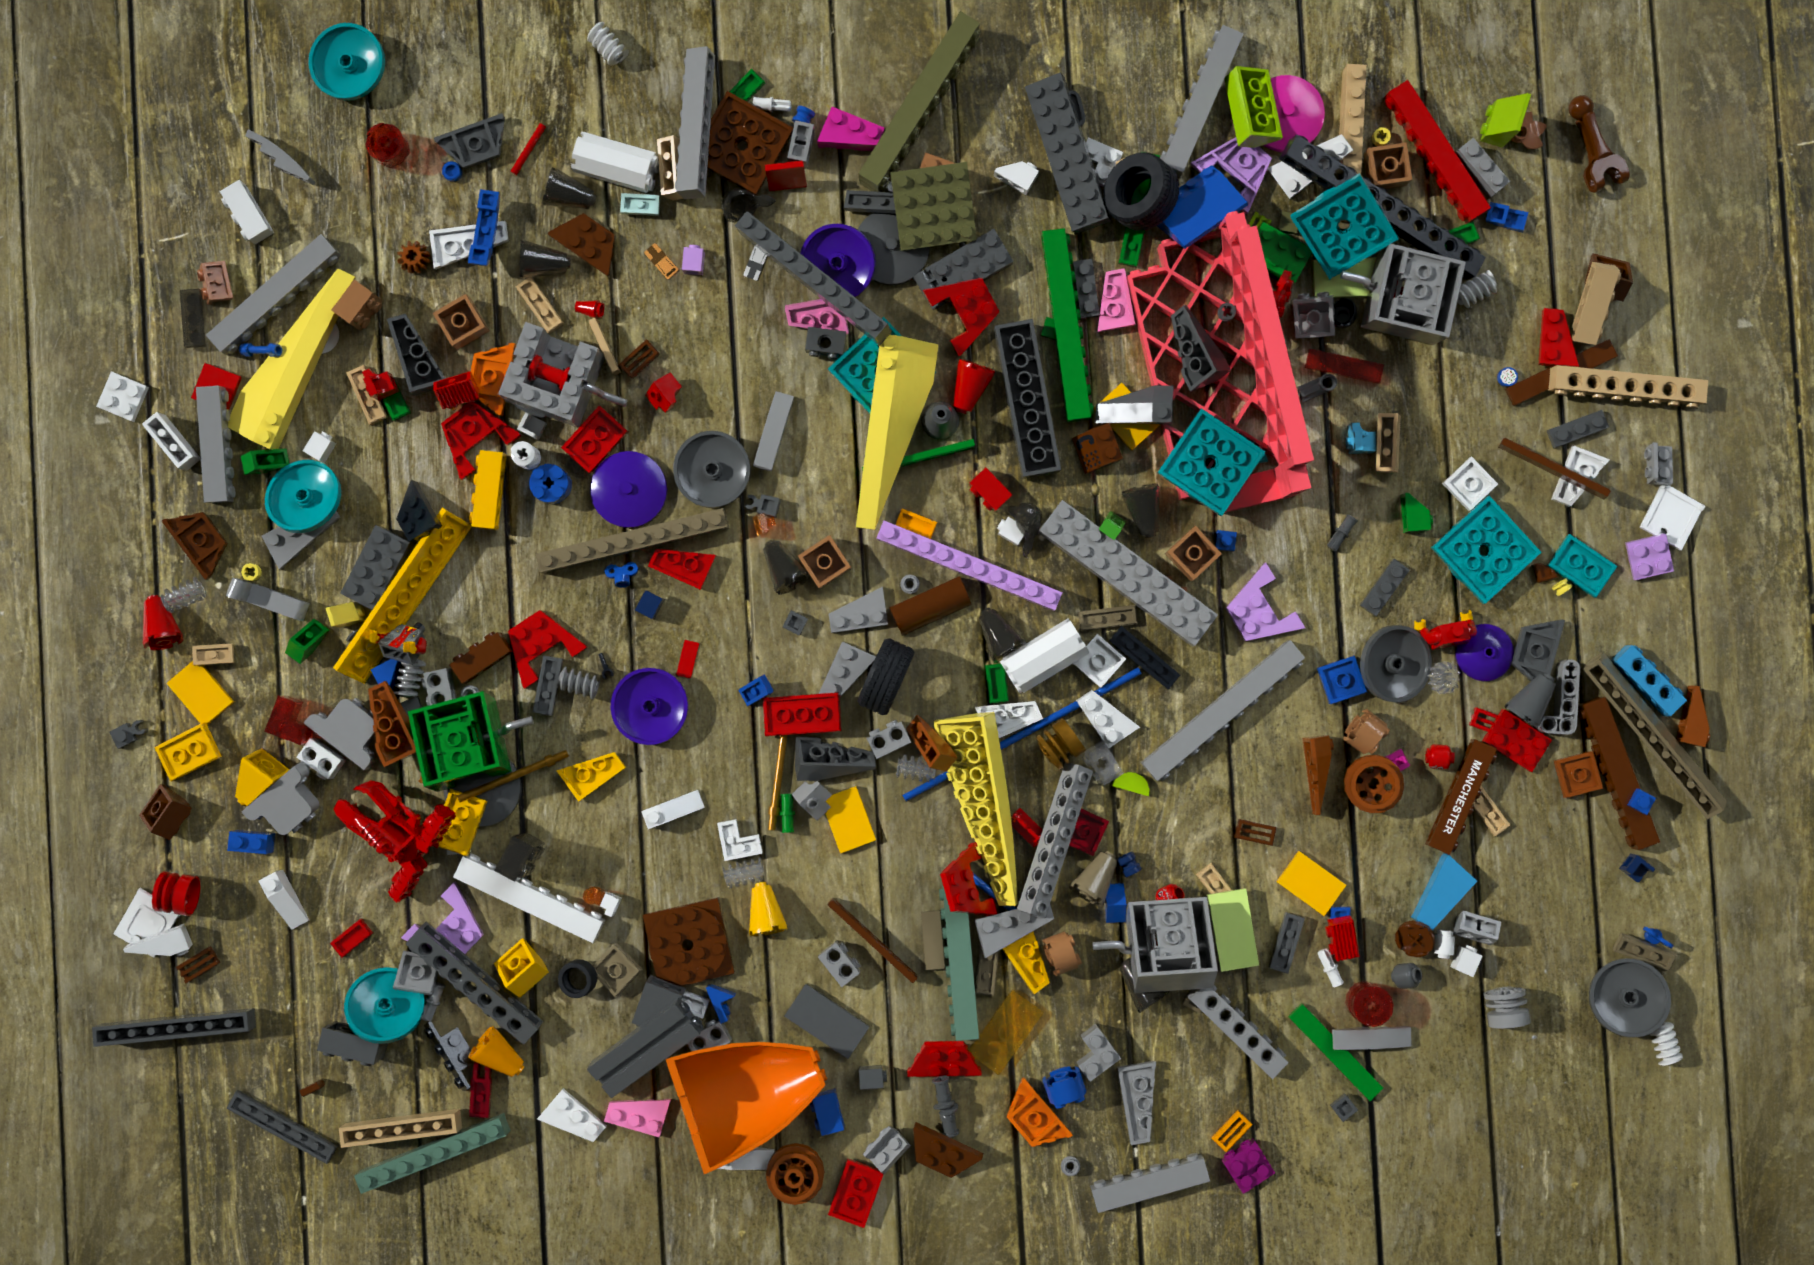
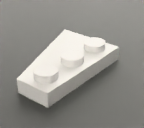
M1572 446L1564 467L1593 480L1610 459ZM1559 478L1551 500L1570 507L1584 490Z
M1093 690L1076 700L1108 749L1140 728Z
M1035 701L975 707L977 713H995L999 738L1043 719Z
M564 1088L537 1118L542 1122L592 1142L596 1140L607 1126Z

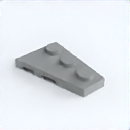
M883 587L829 613L831 633L888 625Z

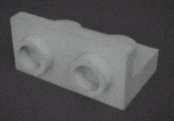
M1653 442L1646 447L1644 452V458L1647 459V467L1645 468L1647 484L1670 486L1673 484L1672 447L1658 446L1657 442Z
M888 1126L880 1132L879 1137L867 1146L863 1155L865 1158L870 1159L881 1173L885 1174L911 1145L897 1129Z

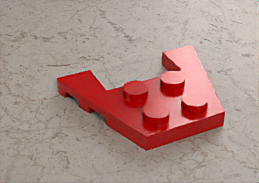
M1284 270L1277 282L1276 291H1273L1279 319L1284 314L1285 303L1290 301L1292 295L1291 289L1294 281L1291 280L1292 272Z
M982 278L923 290L931 306L949 297L966 328L965 332L950 340L957 356H961L1000 312Z
M475 402L467 403L441 423L458 471V476L462 481L476 471L465 456V453L494 431L499 434L507 446L522 436Z
M542 610L537 611L508 631L524 689L539 680L530 662L561 641L572 657L588 648Z
M970 843L968 848L962 851L959 857L940 873L950 912L984 914L987 916L996 915L997 911L993 898L979 900V892L976 889L970 862L979 860L982 857L981 854L978 855L976 850L977 843Z

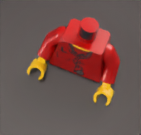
M1468 610L1469 613L1467 614L1460 612V622L1439 625L1431 630L1426 628V620L1421 619V622L1414 620V630L1419 632L1424 640L1431 645L1432 650L1467 644L1477 634L1471 610Z

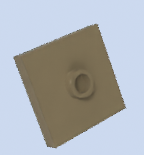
M617 942L593 965L597 973V979L615 998L643 970Z

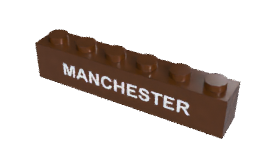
M1476 739L1470 740L1425 845L1448 855L1451 852H1455L1458 846L1457 838L1459 834H1463L1466 828L1465 820L1473 812L1474 807L1472 804L1481 794L1482 789H1480V786L1489 776V771L1487 770L1490 764H1493L1497 758L1496 748Z

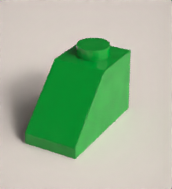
M287 448L255 450L241 456L244 475L263 474L281 470L290 464Z
M1410 493L1401 494L1403 533L1431 530L1433 516L1430 515V510Z
M314 618L289 639L285 653L301 664L313 654L329 632V629Z

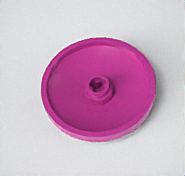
M1281 75L1271 78L1283 138L1263 146L1273 151L1283 152L1288 141L1296 135L1304 136L1311 143L1319 134L1325 118L1324 103L1319 92L1311 83L1297 76Z

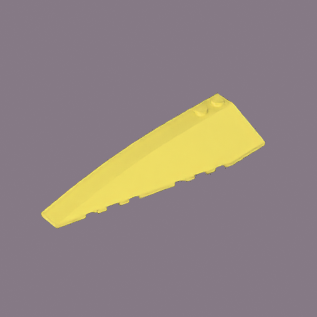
M340 269L334 272L278 343L282 347V354L277 357L268 356L241 390L230 414L228 428L268 449H279L337 321L338 315L331 309L356 278L355 276Z
M889 335L879 346L856 528L876 529L934 383L938 344L903 336Z
M975 713L934 720L935 731L951 746L957 756V759L946 775L955 789L954 795L961 804L960 810L970 835L977 843L976 850L978 855L981 854L985 864L983 867L991 879L990 885L998 905L1016 906L1018 901L1012 822L995 713Z

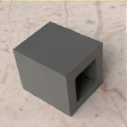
M882 1065L859 1066L860 1090L884 1087V1082H887V1071L883 1070Z

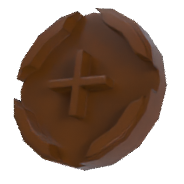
M1412 920L1404 922L1399 926L1395 934V942L1400 950L1406 952V955L1423 957L1434 948L1435 935L1428 925Z

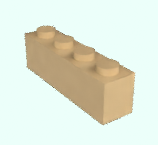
M1592 262L1570 331L1573 341L1596 345L1598 339H1601L1603 334L1602 326L1609 315L1608 307L1615 297L1614 288L1621 278L1620 270L1615 265Z

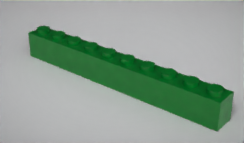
M1065 228L1042 231L1041 239L1052 319H1054V329L1057 338L1055 341L1067 423L1090 420L1094 410L1093 404L1089 403L1088 398L1091 395L1090 384H1086L1088 367L1083 362V358H1086V351L1084 346L1081 347L1080 339H1083L1082 327L1079 328L1078 320H1081L1080 309H1076L1075 304L1078 301L1077 290H1073L1075 273L1070 268V264H1073L1072 252L1068 253L1067 246L1070 245L1069 233L1066 234Z

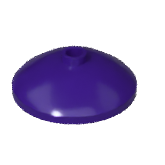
M1491 624L1475 625L1477 634L1471 638L1469 643L1456 645V661L1460 669L1474 680H1495L1504 675L1510 668L1514 655L1513 644L1509 636L1501 628ZM1487 649L1491 650L1490 656L1486 654Z

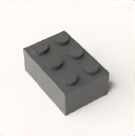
M333 1021L322 1028L317 1051L323 1052L322 1054L325 1056L334 1057L336 1055L340 1056L344 1061L351 1062L356 1060L360 1061L361 1065L372 1066L385 1057L388 1043L377 1044L365 1041L358 1037L348 1024Z

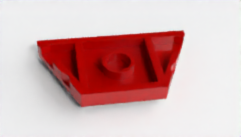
M925 1041L921 1051L915 1056L914 1063L907 1069V1077L982 1076V1070L976 1064L974 1056L968 1051L964 1041Z

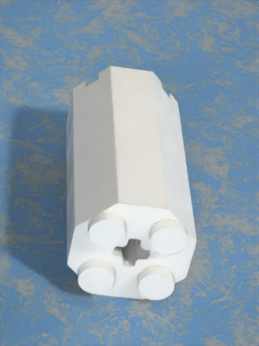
M586 132L580 133L582 137L578 136L572 153V159H575V164L571 163L573 172L645 193L648 190L653 191L655 186L654 175L659 172V161L656 152Z
M1068 618L1006 655L1000 663L1020 694L1022 692L1025 693L1090 652Z

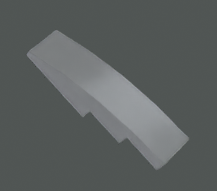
M249 129L247 130L245 136L250 141L261 145L259 151L265 156L274 159V166L277 169L311 185L315 184V181L304 168L285 151L265 137Z
M775 392L754 460V467L772 472L794 396Z
M1383 1026L1332 1030L1333 1049L1360 1050L1411 1047V1027Z

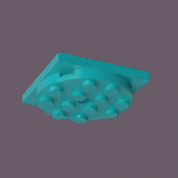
M1360 173L1339 186L1324 191L1314 201L1290 215L1329 280L1399 239ZM1341 220L1349 222V226L1345 229L1340 228L1338 224Z
M885 317L882 318L892 330L890 335L902 336ZM864 334L828 370L870 414L879 345Z
M1201 408L1157 473L1180 488L1191 498L1196 499L1219 516H1223L1265 454V451ZM1208 458H1212L1215 461V467L1212 469L1207 468L1205 465V460Z
M1490 496L1482 500L1431 547L1448 566L1451 573L1460 582L1465 584L1482 604H1486L1542 553ZM1482 545L1488 548L1486 556L1480 555L1479 548Z

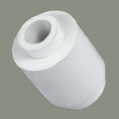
M1437 930L1434 953L1438 954L1439 958L1449 959L1450 955H1454L1455 936H1453V931Z

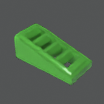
M1110 511L1099 527V530L1115 540L1126 521Z

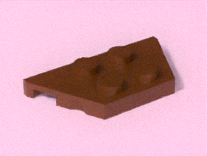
M582 213L547 233L552 239L609 277L613 246L616 238L612 232Z
M200 512L172 519H163L162 523L203 578L209 580L228 543L207 514Z
M915 1122L913 1131L916 1162L952 1178L982 1160L984 1153Z

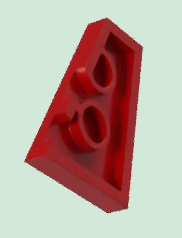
M1550 308L1542 310L1538 365L1579 367L1564 310Z

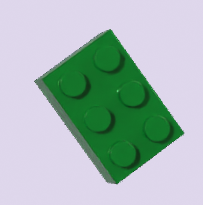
M1263 222L1258 227V233L1268 274L1279 281L1284 270L1291 271V280L1294 281V285L1312 251L1305 244Z

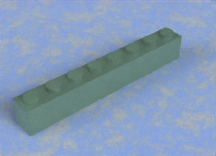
M943 887V889H939L940 901L944 900V908H941V920L946 922V927H943L942 931L943 939H947L948 947H944L945 958H949V966H946V977L951 980V985H947L948 997H952L953 1003L949 1005L950 1016H954V1024H951V1035L956 1037V1041L979 1039L969 917L966 913L950 912Z
M504 1113L464 1128L458 1133L449 1134L364 1168L355 1174L354 1177L362 1194L505 1137L511 1130Z

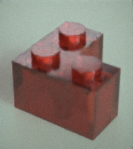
M278 695L264 732L298 745H305L311 737L313 730L297 720L303 702L286 695Z

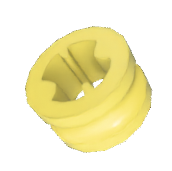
M1384 127L1378 128L1372 135L1373 144L1375 146H1385L1391 138L1390 131ZM1380 133L1382 136L1386 137L1383 139V141H1381L1380 138H1377V136Z
M249 563L243 566L241 573L244 579L256 581L261 577L262 571L258 565ZM249 568L255 569V571H253L255 573L254 576H248V573H250L248 572Z
M1566 578L1552 587V590L1557 591V596L1562 595L1572 587L1571 584H1567L1568 580Z

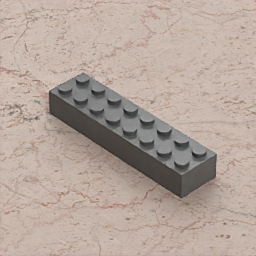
M1060 72L1025 86L1071 231L1077 235L1111 222L1065 77Z
M1033 319L996 325L994 333L1021 477L1026 479L1059 473L1061 466Z

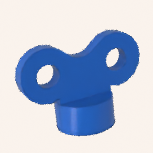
M628 562L623 567L611 564L605 568V575L610 579L614 578L615 586L618 588L628 587L630 585L629 576H634L638 572V566L634 562Z
M1644 926V937L1647 942L1652 944L1662 943L1670 949L1673 948L1670 942L1662 938V933L1658 929Z

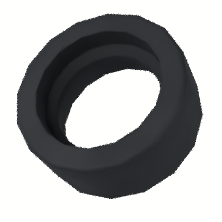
M576 959L562 967L558 975V984L561 990L571 998L586 996L595 988L597 983L595 968L583 959ZM578 968L585 974L587 985L584 989L579 990L570 983L569 971L571 969Z

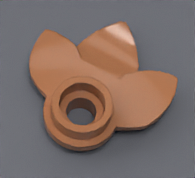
M1526 112L1520 130L1521 137L1515 135L1511 140L1515 143H1522L1528 149H1538L1543 146L1542 141L1538 137L1546 129V124L1533 121L1532 112Z

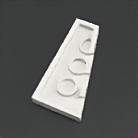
M1342 134L1317 145L1326 154L1334 156L1339 160H1342L1353 151V148ZM1302 152L1303 157L1307 159V155ZM1279 162L1267 168L1289 199L1313 182L1284 162ZM1318 162L1319 167L1323 170L1322 164Z
M505 221L497 223L493 247L509 241ZM476 225L429 231L435 270L469 257L470 245H473Z

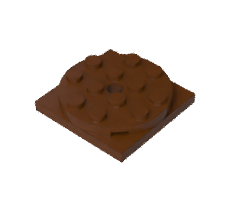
M727 91L711 118L707 169L715 172L724 180L734 183L757 196L767 178L765 165L778 162L782 150L793 133V127ZM745 141L748 144V148L739 150L737 145L739 142Z
M719 897L643 914L649 942V952L657 978L681 986L735 973ZM689 939L693 942L691 950H686L682 946L684 940Z

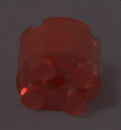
M379 123L371 127L367 132L366 149L379 164L391 168L400 165L409 155L408 140L396 126Z

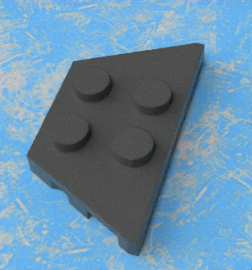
M503 113L434 137V141L464 169L500 157L505 116Z
M1561 619L1521 627L1511 664L1530 682L1538 674H1551L1565 620Z

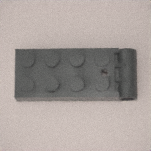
M992 229L978 237L977 240H973L928 266L913 278L926 298L923 292L924 289L955 284L976 278H982L985 281L1013 265V259L995 229ZM948 297L934 306L930 305L932 310H936L951 300Z

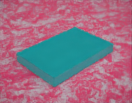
M1571 534L1566 536L1547 564L1556 573L1593 598H1597L1618 567Z

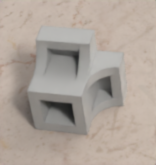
M805 781L792 793L798 804L816 820H819L831 808L826 802L831 793L818 781L813 784H808Z

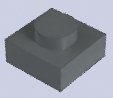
M791 610L783 628L800 636L808 618Z
M1345 1093L1330 1104L1342 1122L1358 1111Z

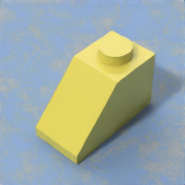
M358 602L326 608L331 627L344 628L365 621L363 617L365 616L364 608Z

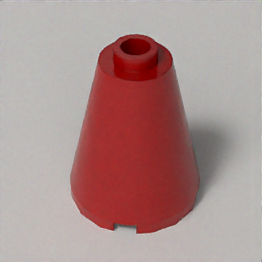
M959 359L953 406L957 407L956 411L967 414V411L971 412L993 378L995 370L980 366L971 361Z
M159 595L147 597V600L144 601L143 609L144 648L146 649L148 646L153 651L173 647L172 643L178 642V645L184 640L183 634L164 598L159 597Z

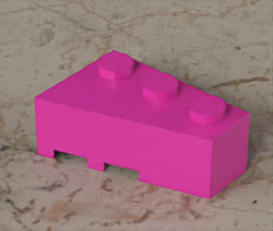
M831 107L817 140L818 148L829 147L873 151L885 132V128Z

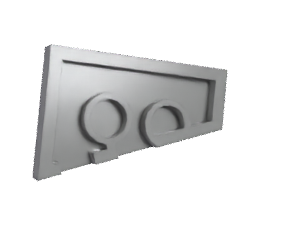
M842 642L819 694L839 693L841 697L870 666L876 656Z

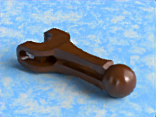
M1586 95L1576 96L1571 100L1568 111L1570 116L1576 120L1575 123L1585 142L1589 164L1584 170L1583 177L1589 191L1596 193L1603 189L1605 185L1604 173L1609 174L1616 184L1627 182L1630 173L1626 161L1620 155L1613 154L1606 145L1593 112L1594 103L1592 99Z

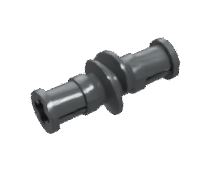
M938 1076L932 1079V1083L935 1084L936 1099L938 1101L933 1108L940 1110V1120L943 1126L942 1134L954 1137L959 1134V1129H957L955 1122V1112L959 1109L958 1104L951 1100L952 1095L948 1085L949 1076Z

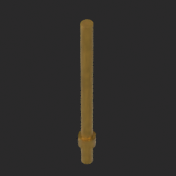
M780 735L771 806L768 808V830L773 831L776 829L777 815L779 816L780 813L778 806L788 735Z
M566 750L554 755L549 754L538 762L457 795L458 800L461 803L543 767H551L555 765V762L565 759L569 755Z

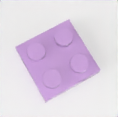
M1665 533L1625 542L1633 580L1674 571Z

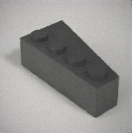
M406 314L388 318V325L411 395L415 396L433 391V382L446 378Z

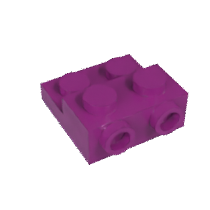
M1254 1139L1243 1141L1238 1149L1226 1152L1224 1158L1221 1159L1243 1194L1275 1174V1171Z

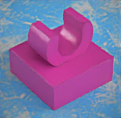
M1398 749L1385 756L1396 764L1400 771L1410 766L1402 749Z

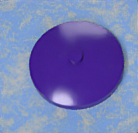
M834 223L816 229L807 237L800 252L801 255L854 297L861 294L868 287L875 272V254L871 243L862 232L850 225Z
M633 451L619 452L602 461L595 470L590 485L591 499L597 512L606 521L623 528L640 527L656 518L665 505L668 491L665 475L659 465L648 456Z
M642 668L629 673L617 684L611 698V715L617 729L629 740L644 745L659 744L674 737L683 727L688 715V698L680 681L669 672L657 668Z

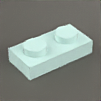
M621 193V214L659 216L660 195Z

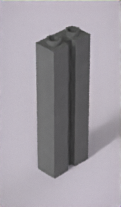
M678 997L592 1060L587 1070L596 1081L599 1080L601 1082L602 1088L609 1097L613 1098L700 1035L704 1027L702 1021L690 1011L689 1005Z

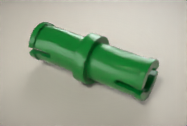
M781 794L782 812H780V815H782V833L794 832L793 815H795V811H793L792 794Z

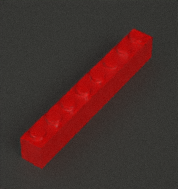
M1409 80L1389 91L1384 97L1386 106L1390 110L1392 109L1396 115L1397 123L1403 126L1407 138L1416 146L1417 154L1424 158L1428 171L1435 175L1438 186L1446 192L1447 199L1457 209V215L1460 220L1467 224L1487 212L1491 208Z

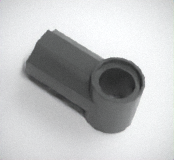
M1325 374L1298 386L1297 391L1302 402H1306L1330 392L1337 386V379L1332 374ZM1326 378L1331 381L1330 388L1323 386V379Z

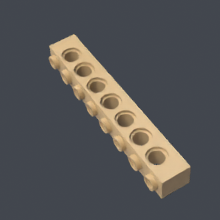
M1557 365L1550 368L1548 391H1554L1555 395L1574 393L1575 397L1593 395L1592 398L1594 399L1611 397V400L1623 401L1626 398L1634 403L1646 400L1649 401V404L1666 402L1668 406L1687 404V408H1699V405L1707 403L1708 380ZM1569 378L1574 380V386L1569 384ZM1588 379L1593 383L1592 388L1588 386ZM1607 381L1612 385L1611 390L1607 388ZM1626 383L1630 385V392L1626 390ZM1645 385L1648 386V388H1649V393H1646V392H1645V390H1644ZM1664 387L1668 390L1667 395L1663 392ZM1682 389L1686 391V397L1683 396Z

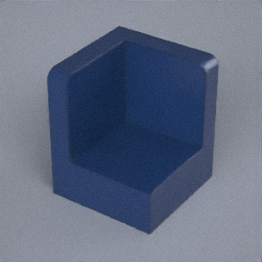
M646 590L635 611L654 620L665 599Z
M1631 853L1619 868L1636 882H1640L1647 871H1655V868L1640 856Z

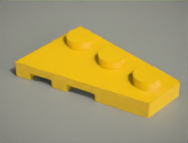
M616 752L556 771L579 802L624 770L626 766Z
M1034 931L1002 948L1033 994H1036L1050 983Z

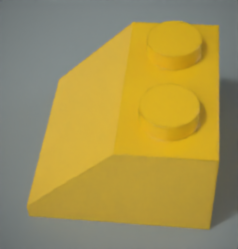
M523 938L494 963L505 988L519 998L549 973L541 957Z

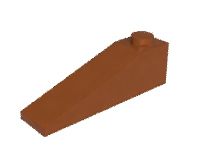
M387 681L369 688L370 708L374 720L373 732H375L376 736L375 748L383 766L387 767L417 754L409 717Z
M1329 735L1302 738L1312 814L1320 815L1332 756L1331 750L1334 749L1333 740L1330 739Z

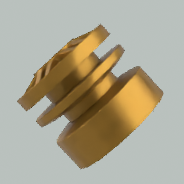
M1063 718L1052 725L1056 734L1052 736L1045 730L1044 734L1048 738L1046 741L1041 735L1036 737L1043 754L1059 770L1063 768L1059 761L1060 758L1066 764L1070 763L1066 755L1067 753L1077 758L1086 751L1081 741Z

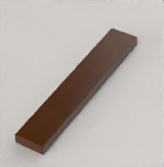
M1610 339L1576 355L1579 367L1590 369L1618 356ZM1550 368L1506 388L1505 391L1512 405L1519 404L1548 390Z
M1503 438L1498 448L1603 500L1611 492L1610 489L1507 438Z
M835 898L828 902L827 905L911 983L917 980V974Z

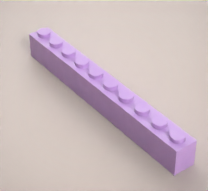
M883 521L876 538L878 541L1052 611L1056 610L1063 593L887 521Z

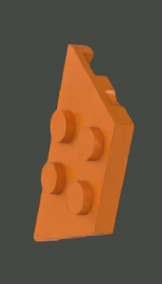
M509 343V345L499 348L495 347L485 352H478L473 356L471 373L479 389L478 400L499 416H503L505 400L498 393L509 364L513 362V353L516 348L515 343Z
M1023 1077L1006 1115L1008 1120L1032 1147L1045 1142L1050 1143L1057 1139L1072 1137L1071 1131Z

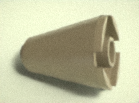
M1108 851L1105 853L1100 852L1071 882L1069 888L1072 890L1074 887L1077 890L1075 892L1076 895L1093 905L1095 902L1100 903L1098 907H1102L1117 865L1116 856Z

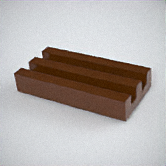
M646 339L619 366L631 379H634L660 353ZM646 346L649 347L628 368L625 367V365L628 364ZM652 351L654 352L638 368H636L632 373L630 372L646 356H648Z
M1238 819L1234 838L1273 846L1277 827ZM1242 824L1269 829L1271 834L1243 828ZM1240 832L1270 837V840L1266 841L1240 835Z
M210 946L178 965L176 969L181 972L180 975L184 977L186 984L221 962ZM206 953H210L208 957L204 958L200 962L191 966L187 970L184 969V967L188 964L197 960ZM213 958V963L189 977L188 973Z

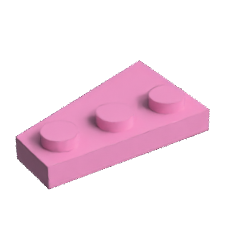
M1125 268L1105 273L1097 333L1135 326Z
M821 299L785 305L789 326L846 331V334H849L847 320Z
M671 1099L610 1101L604 1122L660 1137Z

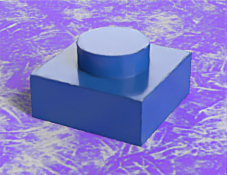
M1217 530L1215 547L1218 550L1234 552L1237 532Z
M1636 788L1627 806L1647 815L1656 798Z

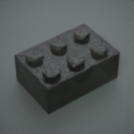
M527 832L514 835L494 871L514 882L528 875L530 876L536 867L534 865L537 858L540 859L544 853L545 848L543 846L545 842Z

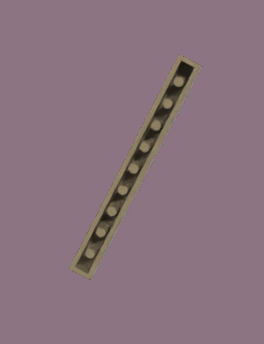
M721 508L536 553L540 573L546 574L729 529L726 512Z
M1604 651L1588 660L1583 670L1708 820L1724 811L1727 800Z

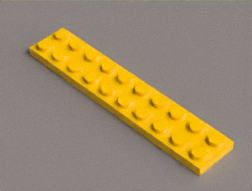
M442 507L437 515L442 525L441 528H433L430 530V535L420 539L333 668L336 671L363 684L366 683L372 674L371 669L375 668L383 658L379 644L365 640L366 630L372 629L376 630L379 634H386L394 630L398 625H405L471 529V524Z

